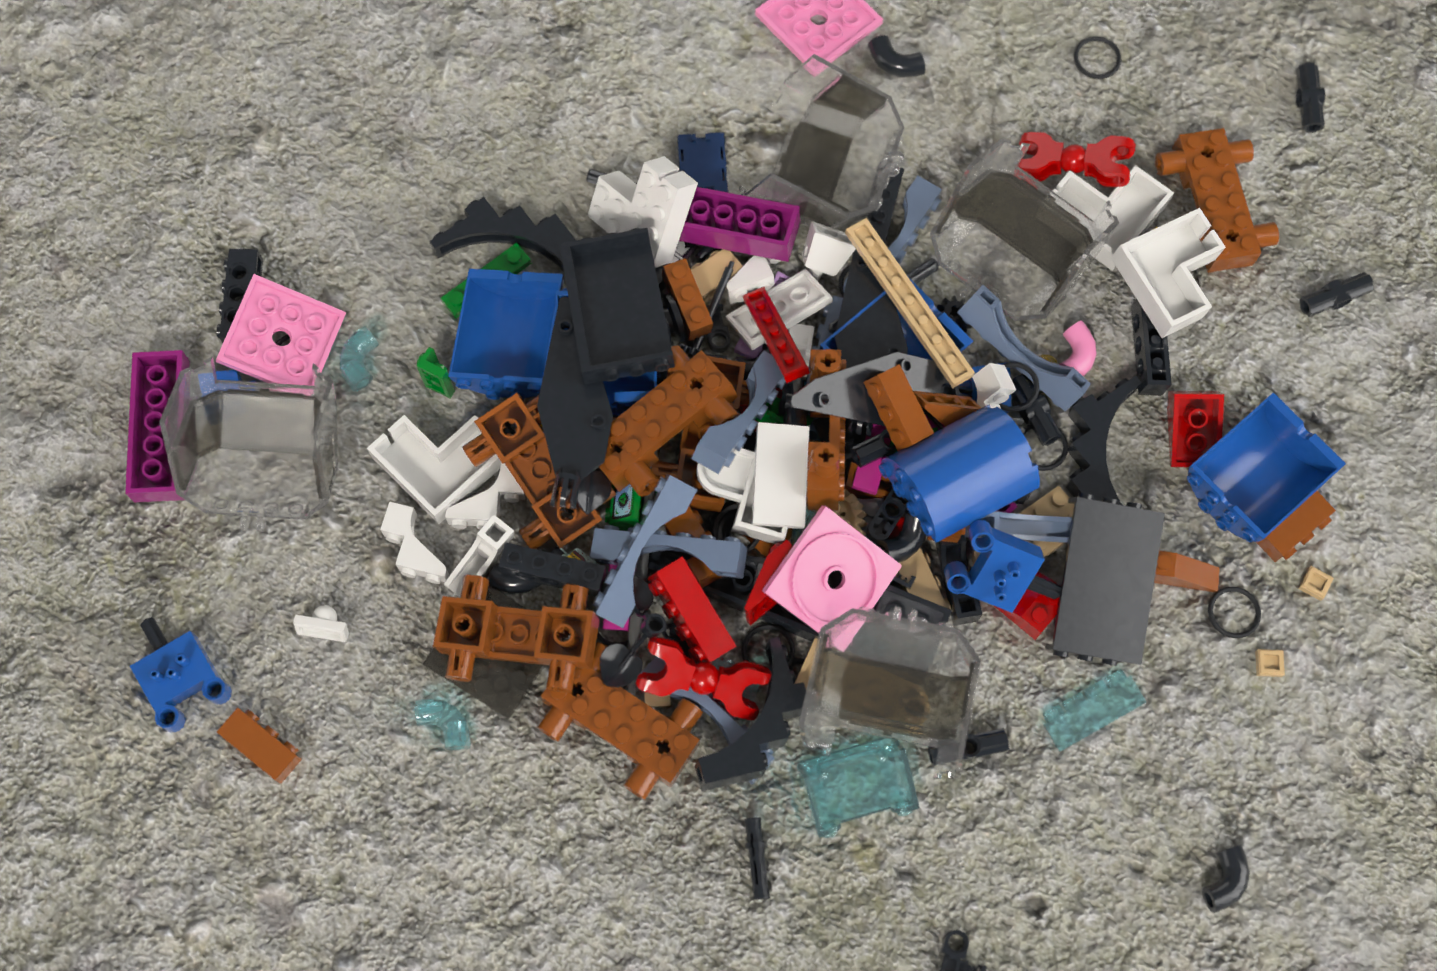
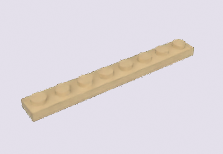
M865 218L847 228L845 234L933 361H935L951 387L954 388L972 378L975 372L868 219Z

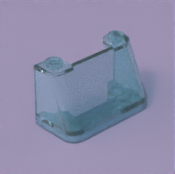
M895 737L876 739L806 759L797 764L799 778L818 837H834L838 834L837 831L841 829V823L890 809L893 813H897L898 816H906L911 814L913 810L920 808L906 749Z

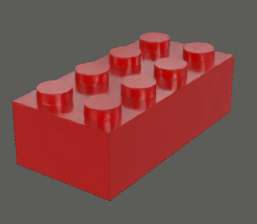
M683 557L648 578L650 581L648 584L649 589L655 597L659 596L664 604L661 606L664 614L668 619H673L677 626L674 628L681 641L685 640L690 648L688 653L692 659H695V663H710L736 647Z

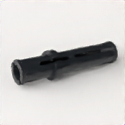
M761 817L744 819L747 835L745 849H748L753 900L769 899L764 853L766 841H763Z

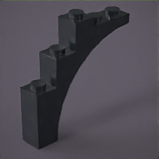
M482 197L479 200L472 201L464 209L466 214L464 220H458L450 229L437 233L429 241L432 251L437 258L454 250L475 244L505 243L514 245L517 243L520 247L528 248L545 256L564 272L559 244L576 241V239L556 214L543 218L535 226L520 205L514 209H508L499 217L485 197Z
M1137 376L1130 380L1124 378L1116 384V389L1111 393L1105 391L1097 399L1093 394L1085 399L1081 396L1072 405L1068 416L1081 431L1070 440L1072 444L1068 448V453L1080 467V469L1069 476L1071 480L1066 486L1074 497H1078V493L1094 495L1093 500L1102 501V498H1112L1118 500L1119 505H1123L1117 497L1110 480L1106 461V442L1110 424L1116 411L1142 384Z
M779 637L770 638L765 647L769 670L772 675L769 681L765 705L759 717L750 729L734 743L718 752L697 759L694 767L701 792L762 778L766 768H768V760L765 752L761 751L785 746L791 731L789 723L784 720L807 715L813 704L811 692L806 690L804 682L794 684V671L787 664L788 652L786 646L781 644Z

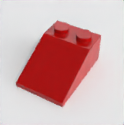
M1168 391L1167 421L1170 467H1190L1222 438L1223 393L1218 391Z
M785 540L782 544L780 542L776 543L768 552L769 555L766 557L745 605L746 620L750 626L777 604L775 600L762 592V590L792 549L793 545L788 540Z
M1036 573V576L1057 584L1042 573ZM1027 589L1013 613L996 606L994 607L1036 640L1057 615L1060 597L1052 599Z

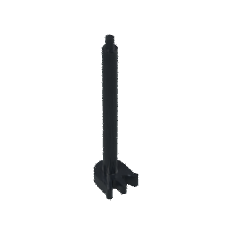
M730 261L728 267H725L707 309L711 319L714 317L727 283L733 273V261ZM705 335L695 338L691 347L681 343L678 346L689 357L693 358L700 352L699 349Z

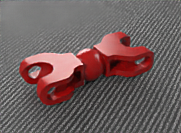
M1026 132L1021 136L1019 145L1025 154L1033 155V157L1018 160L1014 166L1013 174L1019 181L1039 183L1051 175H1061L1062 169L1066 173L1071 171L1074 174L1084 170L1085 176L1095 178L1103 186L1124 187L1130 181L1131 174L1129 168L1126 165L1114 162L1130 159L1135 152L1136 144L1130 137L1108 136L1098 143L1087 144L1086 149L1077 144L1064 148V142H1056L1050 135L1044 132Z
M651 637L649 639L648 649L650 653L663 659L666 665L663 670L657 673H640L635 683L640 690L663 697L680 689L688 691L690 687L699 695L712 693L713 698L721 700L726 710L734 717L747 720H756L760 712L755 702L744 698L742 692L751 684H768L772 673L767 667L749 661L738 662L729 668L719 666L718 669L707 662L695 664V659L686 657L681 646L676 641L661 637Z

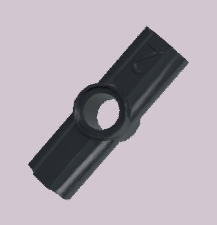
M1306 62L1299 65L1296 69L1298 89L1295 101L1297 108L1301 110L1303 130L1306 133H1315L1322 130L1325 126L1323 114L1325 89L1320 87L1318 66L1314 62Z
M1365 272L1343 281L1336 279L1323 286L1320 290L1302 296L1299 300L1300 309L1308 317L1331 308L1332 310L1340 309L1349 304L1353 299L1371 293L1374 290V281L1370 274L1368 275Z
M1020 374L1012 379L1016 391L1012 394L1019 406L1026 403L1034 392V384L1025 374ZM1038 394L1032 405L1019 411L1024 422L1031 425L1042 446L1051 445L1061 438L1062 434L1050 415L1049 403L1043 395Z
M801 377L786 383L782 388L778 412L783 415L785 425L807 426L808 411L793 408L790 405V397L804 387V381Z
M887 428L882 433L850 448L856 465L862 468L897 451L895 444L894 446H888L883 440L884 438H890Z
M1004 728L974 735L966 734L960 738L927 745L932 767L960 761H971L974 758L1010 750L1009 740ZM963 742L971 743L974 746V753H966L962 748Z

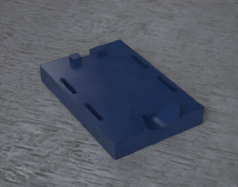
M724 132L705 133L704 138H696V134L677 135L680 172L684 171L698 182L697 187L728 193ZM682 153H683L684 161H681V154H682Z

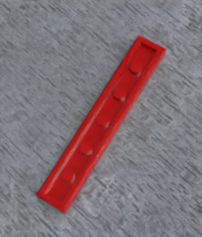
M765 287L743 295L744 303L786 383L809 374L810 371Z

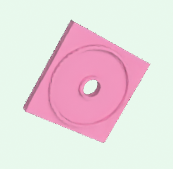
M768 0L755 10V16L814 75L818 74L877 29L883 22V19L864 0ZM814 15H822L825 17L826 22L822 25H816L810 19Z
M253 274L216 358V362L310 400L346 312ZM278 331L287 333L290 337V343L286 346L275 344L272 340L273 334Z
M822 505L762 592L836 647L844 650L902 565L829 508ZM840 570L842 582L838 587L832 589L827 582L828 576L832 571Z

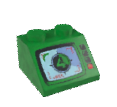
M611 484L617 495L611 499V508L606 507L605 522L609 523L610 526L618 527L620 531H628V528H633L636 523L640 524L642 497L636 493L630 484L620 492Z

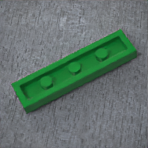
M515 243L481 269L502 270L518 274L532 264V262L521 247ZM467 279L440 298L441 302L456 319L461 313Z

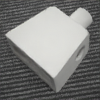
M812 221L802 252L804 265L809 268V273L819 281L823 273L832 276L837 275L856 248L845 232Z

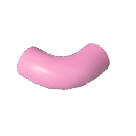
M1081 320L1063 333L1064 338L1072 348V355L1059 365L1073 367L1084 377L1092 369L1097 353L1096 342L1088 327Z

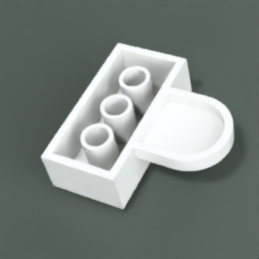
M756 445L754 452L746 449H741L740 452L735 450L736 456L729 468L724 466L719 475L705 466L697 464V477L701 486L713 495L739 502L731 532L772 544L783 543L788 528L752 525Z

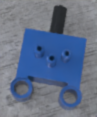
M985 520L972 522L968 529L973 549L981 552L971 570L968 572L965 564L959 561L949 563L944 570L947 587L952 593L966 594L1013 613L1027 589L1052 599L1059 598L1061 595L1060 585L1036 576L1045 560L1041 547L995 529ZM979 535H986L983 538H977ZM956 576H962L958 579H953Z
M153 617L143 620L140 626L154 652L132 664L130 668L155 711V721L160 727L169 732L180 731L185 725L186 718L174 706L201 690L203 695L216 705H222L230 699L232 693L230 686L220 678L194 633L188 631L168 643ZM221 685V693L217 696H212L213 688ZM171 713H175L174 721L166 724V717Z

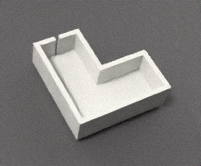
M665 156L646 161L643 164L637 184L621 171L599 176L587 216L608 233H620L634 228L642 229L648 227L656 268L672 262L698 182L684 171L678 172L679 167Z
M1136 165L1130 171L1129 183L1124 187H1117L1109 197H1106L1076 174L1069 171L1059 182L1056 189L1054 188L1042 202L1037 217L1113 271L1116 265L1111 257L1118 247L1143 235L1167 206L1174 192Z
M1200 208L1120 245L1111 257L1161 338L1202 319L1212 308L1190 272L1216 260L1226 247L1215 230L1210 231L1202 242L1199 240L1211 227V224Z
M405 415L388 429L394 441L392 444H390L388 437L383 433L367 447L371 457L438 524L446 519V510L449 507L469 498L500 469L502 463L498 456L494 455L478 467H475L465 454L462 446L482 433L474 422L478 419L475 415L439 448Z

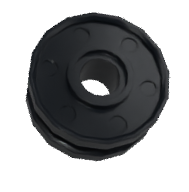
M671 293L665 294L663 309L670 344L672 345L671 334L674 333L680 343L686 341V332L674 297Z

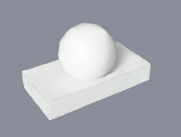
M320 605L315 608L312 617L295 615L293 624L298 635L347 642L349 632L346 623L338 622L336 611L328 605Z

